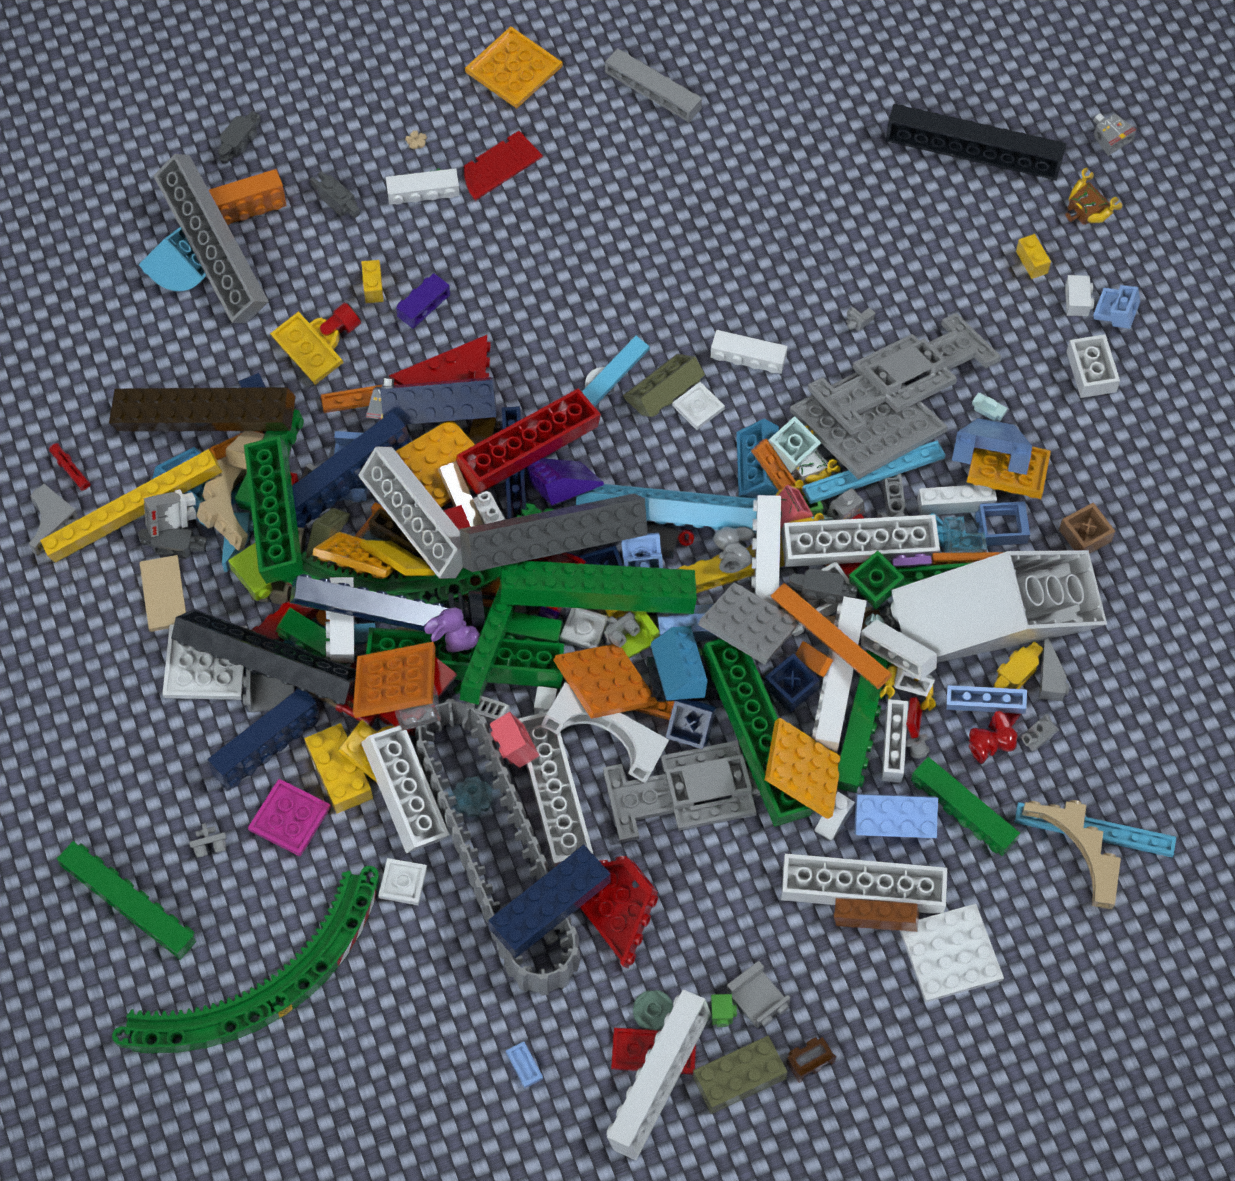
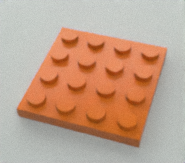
M434 642L357 656L353 705L355 718L432 704L436 648Z
M614 644L559 654L553 660L591 719L654 706L657 702L655 697H651V690L622 647Z

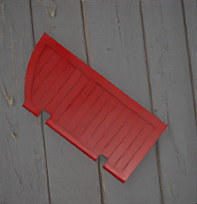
M519 130L507 137L509 142L501 141L476 157L478 162L470 161L463 166L466 187L475 201L543 158V155Z

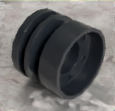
M481 589L469 590L467 600L463 599L461 591L458 592V601H454L453 592L448 593L447 608L455 607L461 609L464 617L463 621L470 623L477 631L483 630L485 617Z

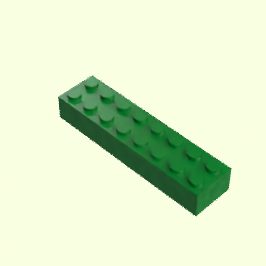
M280 435L245 444L244 452L259 573L266 584L304 574L287 446Z

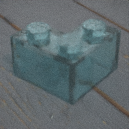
M964 516L944 518L942 532L945 553L987 552L985 532L966 533Z

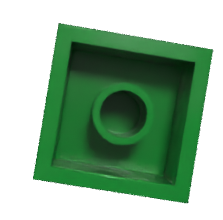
M877 550L849 575V583L856 586L857 591L876 610L892 596L891 590L904 585V576Z

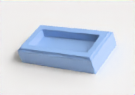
M524 1041L506 1050V1054L524 1088L543 1079Z

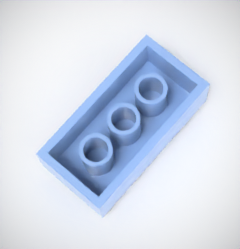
M856 794L854 834L937 838L938 798L934 796Z

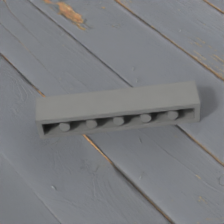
M617 48L605 61V73L687 122H690L701 110L702 98L699 95L690 92L684 86L673 82L669 77L663 76L655 69L646 66L642 61L636 60L627 52Z

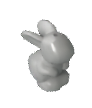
M724 527L715 532L713 541L717 547L723 550L719 554V558L722 559L719 564L722 572L735 573L752 563V556L744 547L747 546L745 540H749L754 536L752 529L747 527H738L736 529Z

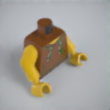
M1084 168L1082 170V179H1079L1072 188L1069 196V211L1065 215L1070 222L1078 219L1084 225L1088 223H1102L1114 213V209L1120 210L1122 203L1119 202L1115 205L1119 201L1117 197H1113L1109 203L1090 182L1086 183L1087 180L1093 178L1094 174L1091 172L1089 176H1085L1088 168Z

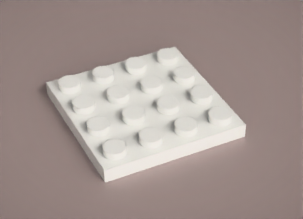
M170 625L163 698L242 700L245 666L233 665L229 663V660L218 659L208 652H199L192 646L178 644V641L171 639L174 625Z
M976 904L919 919L918 932L900 931L925 1003L997 983L1004 979Z

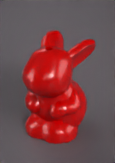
M995 711L994 716L991 718L995 729L994 732L975 727L970 730L969 749L980 764L985 763L988 754L993 756L997 749L1011 752L1017 747V732L1010 727V721L1002 711Z

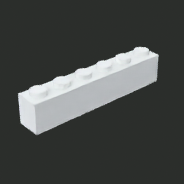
M758 495L757 500H753V511H757L756 519H753V530H756V538H752V550H756V557H752V569H755V577H751V588H755V595L778 608L779 604L771 598V595L779 588L781 496Z

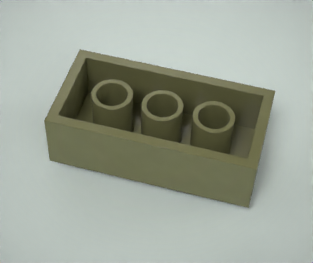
M769 1035L693 1070V1079L711 1114L786 1080L787 1070Z

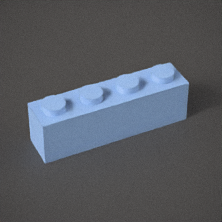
M948 685L947 710L1002 711L1003 713L1026 714V689Z

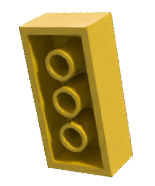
M341 723L304 738L307 750L336 814L373 799L372 790L364 772L337 751L347 738Z

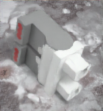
M179 489L175 490V493L170 492L144 498L145 525L151 538L159 536V531L177 529L180 526L182 528L188 527L187 521L196 519V512L192 506L196 505V500L192 492L182 494Z
M485 491L478 494V497L473 498L483 524L505 520L490 492Z

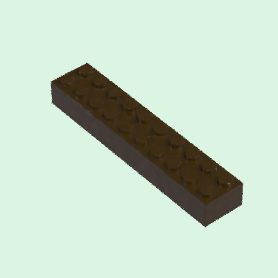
M288 387L114 389L109 424L117 431H291L296 396Z

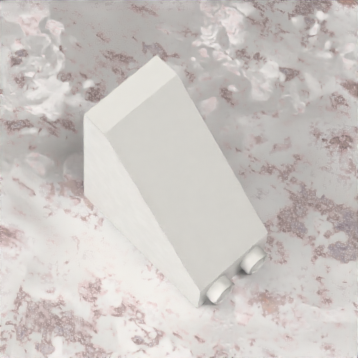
M1088 550L1007 551L891 590L894 600L891 603V612L895 620L900 624L901 633L937 653V663L1045 640V638L1051 639L1084 632L1107 625Z

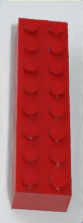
M578 388L457 454L456 462L463 478L475 493L479 494L594 430L599 425L601 414Z

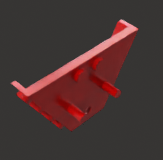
M487 335L391 374L389 378H394V385L489 377V373H486V368L490 366V357H486V354L490 353L491 342L487 341Z
M627 856L616 857L615 861L610 862L608 860H599L610 872L611 883L580 908L621 960L620 964L629 969V966L635 961L636 948L642 943L643 930L650 922L651 909L657 904L658 891L633 860L627 858ZM636 881L639 887L634 888L633 882Z

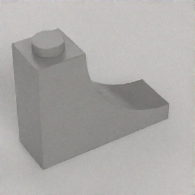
M45 484L36 488L30 496L34 506L40 511L41 516L39 529L35 537L29 542L30 548L36 556H39L44 551L41 539L79 519L76 510Z

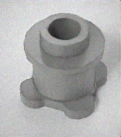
M927 734L919 735L918 738H911L909 736L910 738L906 741V746L911 748V756L917 759L924 758L930 751L925 743V740L928 739Z

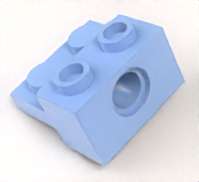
M1120 285L1119 290L1103 288L1093 314L1094 319L1111 321L1113 327L1130 329L1140 304L1138 287Z
M650 533L645 536L621 541L623 566L663 568L659 533Z

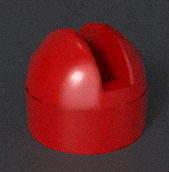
M684 529L679 534V542L684 546L691 545L694 541V534L691 530ZM685 534H689L688 540H684Z

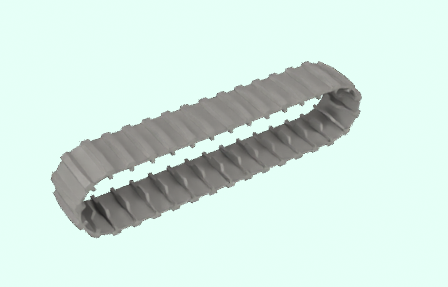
M446 699L444 703L429 706L422 720L417 722L415 730L416 752L418 760L424 769L426 779L431 785L433 796L438 801L440 813L445 818V825L450 835H452V841L459 853L460 861L467 871L469 883L472 888L474 887V894L479 905H481L484 919L488 923V920L494 916V912L501 909L500 902H493L492 897L487 898V894L493 892L492 883L485 884V880L480 881L479 877L486 874L485 867H478L477 862H472V859L478 856L477 848L471 849L470 844L465 845V842L471 839L470 831L463 832L462 826L458 828V824L464 821L463 814H456L455 809H450V807L457 804L456 797H449L448 792L443 793V790L449 787V780H442L440 774L436 775L437 772L442 770L441 761L434 762L433 757L429 758L430 755L435 753L434 745H429L428 742H434L433 731L437 734L444 725L451 724V727H454V724H462L463 729L471 730L472 739L478 738L479 743H484L478 747L479 756L485 755L486 760L491 759L489 763L485 764V769L487 773L493 772L494 777L498 776V779L492 781L493 789H500L501 794H506V796L500 798L501 807L507 806L508 811H513L512 814L507 816L508 824L514 823L515 828L520 827L521 830L514 833L515 840H522V844H527L528 846L527 849L522 851L523 859L529 858L530 863L535 862L536 864L530 868V876L537 875V879H541L548 873V864L544 854H541V847L537 838L533 837L532 826L529 820L526 819V812L522 803L518 800V794L514 785L511 784V777L507 768L504 767L499 750L496 749L495 740L491 733H489V726L485 717L480 716L475 710V706L469 702L464 704L455 702L454 699ZM570 915L553 928V930L559 929L560 933L565 932L566 937L560 940L561 948L567 947L568 953L562 952L561 960L566 963L564 965L561 963L558 965L554 964V971L546 974L544 969H541L542 974L532 973L530 965L528 967L524 966L522 969L519 966L523 963L522 955L515 959L489 929L492 938L496 941L498 953L504 959V967L508 976L516 980L521 990L525 992L528 990L539 992L543 996L549 995L550 991L558 988L564 989L569 985L570 977L573 972H577L580 965L579 936L575 927L571 926Z

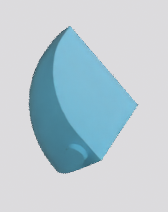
M181 227L167 236L139 264L143 272L149 275L158 285L173 291L189 290L206 276Z

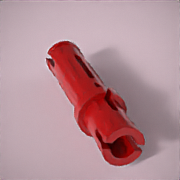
M58 443L53 444L49 448V452L55 457L57 464L64 468L81 491L88 489L91 485L90 482L72 462L71 456L66 454Z

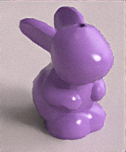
M455 607L444 609L438 617L429 620L424 627L427 634H432V642L437 641L445 634L446 650L448 652L469 650L478 643L480 633L477 632L475 627L466 626V622L463 621L462 610Z

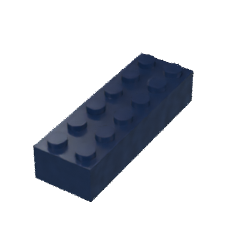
M494 377L382 386L380 389L383 418L393 412L404 425L497 416Z
M297 689L207 759L212 775L227 791L237 787L243 778L252 775L257 767L269 762L275 753L283 751L289 742L293 739H298L303 734V731L317 724L320 717L314 699L306 691Z
M582 845L488 920L489 929L516 959L611 883V874L585 845Z

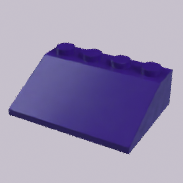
M542 458L525 468L530 485L551 505L604 485V482L580 461Z

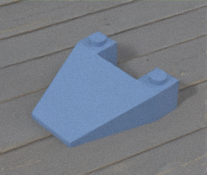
M977 418L957 432L952 461L971 464L974 447L1010 454L1008 471L1027 475L1032 445L1015 425Z

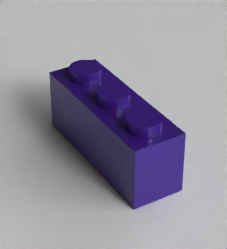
M435 273L430 277H426L417 289H413L407 298L397 304V317L414 329L450 296V285Z

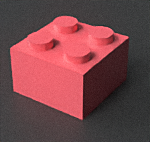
M511 712L490 723L493 730L490 732L495 742H499L501 746L498 748L503 758L507 757L510 764L514 763L517 767L521 768L540 756L524 724Z

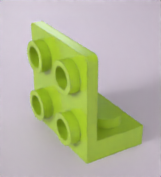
M632 611L635 621L639 625L640 632L635 636L629 633L624 635L626 642L621 647L629 658L651 647V642L660 635V631L646 612Z

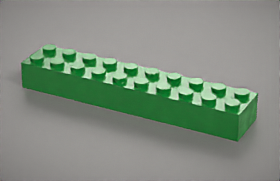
M522 561L503 565L500 570V604L694 614L697 600L695 570Z
M369 627L366 655L432 642V634L421 631ZM444 634L434 642L436 647L435 657L457 674L454 680H463L476 645L469 650L448 652L446 650ZM503 639L488 682L561 688L563 675L553 660L556 655L564 654V644Z
M723 639L705 643L702 651L703 658L773 826H780L811 816L813 813L812 809L765 780L774 723L778 717L753 658Z

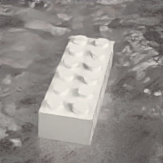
M403 724L370 735L362 741L361 744L405 852L415 851L437 843L449 836L405 725Z

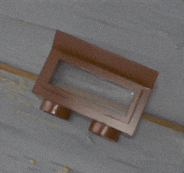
M817 1037L812 1038L803 1049L800 1050L797 1047L788 1053L789 1056L786 1063L799 1083L803 1082L804 1076L809 1073H818L825 1064L830 1063L833 1065L837 1056L833 1054L823 1037L817 1039Z

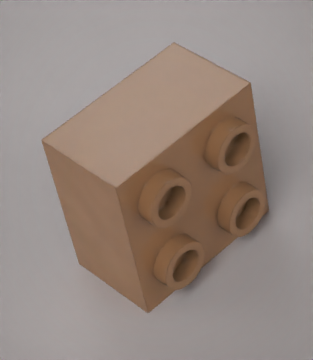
M1094 502L1063 518L1059 531L1073 550H1088L1089 554L1112 542L1115 530Z

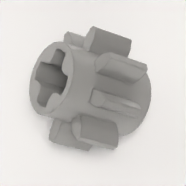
M886 606L885 612L881 614L882 619H885L884 623L891 628H900L899 622L892 615L891 607Z

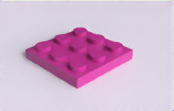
M278 779L248 826V830L301 857L330 810L331 805Z

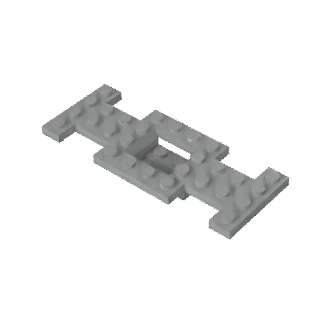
M955 313L942 319L941 325L949 333L930 342H927L925 339L919 341L911 334L853 362V369L860 376L836 388H833L822 377L808 384V391L850 435H853L867 426V422L859 414L885 401L897 413L956 384L957 377L949 371L950 369L973 358H976L985 368H988L1000 362L1001 355ZM924 372L927 373L928 376L901 389L902 383Z
M738 740L707 746L704 749L697 748L661 756V763L664 774L649 777L646 783L639 779L626 782L622 764L603 767L604 779L620 843L639 839L636 820L674 813L678 831L754 816L756 815L753 797L761 795L746 758L743 757V754L741 755ZM732 795L730 799L693 806L696 802Z

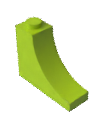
M255 543L228 560L230 569L256 601L265 599L273 591L271 583L266 584L259 573Z

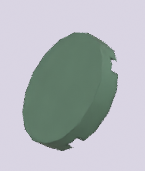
M660 990L644 991L636 998L633 1005V1016L636 1023L643 1029L662 1030L666 1015L671 1013L673 1009L672 1000Z

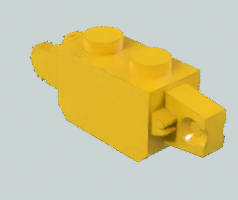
M1033 642L1027 648L1023 646L1019 651L1015 650L1009 657L1010 661L1007 664H1001L998 668V676L993 688L1020 689L1036 672L1039 665L1038 658L1043 652V648L1038 643Z

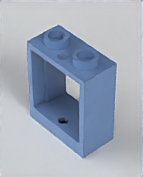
M1025 501L979 505L978 511L975 512L976 523L979 522L978 539L982 540V546L1028 543L1030 530ZM1016 515L1018 533L988 535L985 517Z

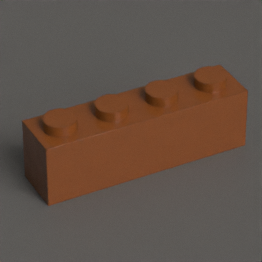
M836 898L834 920L836 926L918 932L919 909L918 904Z

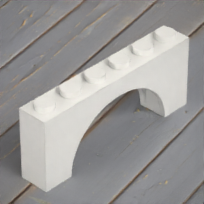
M567 683L563 685L541 726L557 735L570 725L582 723L599 726L611 732L623 743L630 757V770L628 774L644 783L648 780L669 739L661 734L650 730L622 713L591 719Z

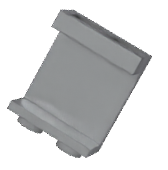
M247 669L246 676H243V687L246 688V694H243V704L247 706L249 712L270 711L296 691L295 685H286L279 679L267 678L264 675H252L251 671Z
M760 961L731 981L726 988V992L732 994V999L757 1029L762 1025L764 1027L769 1025L773 1021L772 1017L777 1013L783 1014L789 1008L790 1003L789 995L784 997L764 974V966Z

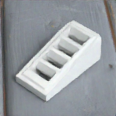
M482 696L480 704L475 710L480 716H484L487 721L492 723L508 713L510 707L505 703ZM486 704L485 710L481 711L483 705ZM490 707H492V712L488 713ZM497 710L500 711L499 714H498V716L495 715V713H496Z

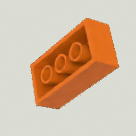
M277 169L209 189L227 225L287 206L283 184Z

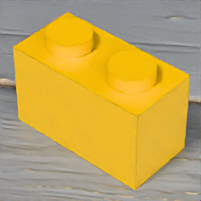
M1032 234L1019 239L1016 253L1031 279L1048 274L1051 260L1037 236Z
M380 260L361 261L365 302H384Z

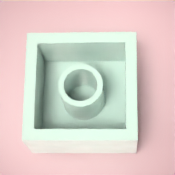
M795 416L768 440L790 473L808 459L821 444Z

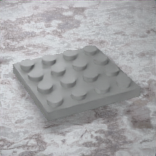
M734 582L705 613L698 625L765 665L798 627L799 622L792 615L785 613L775 605L770 604Z

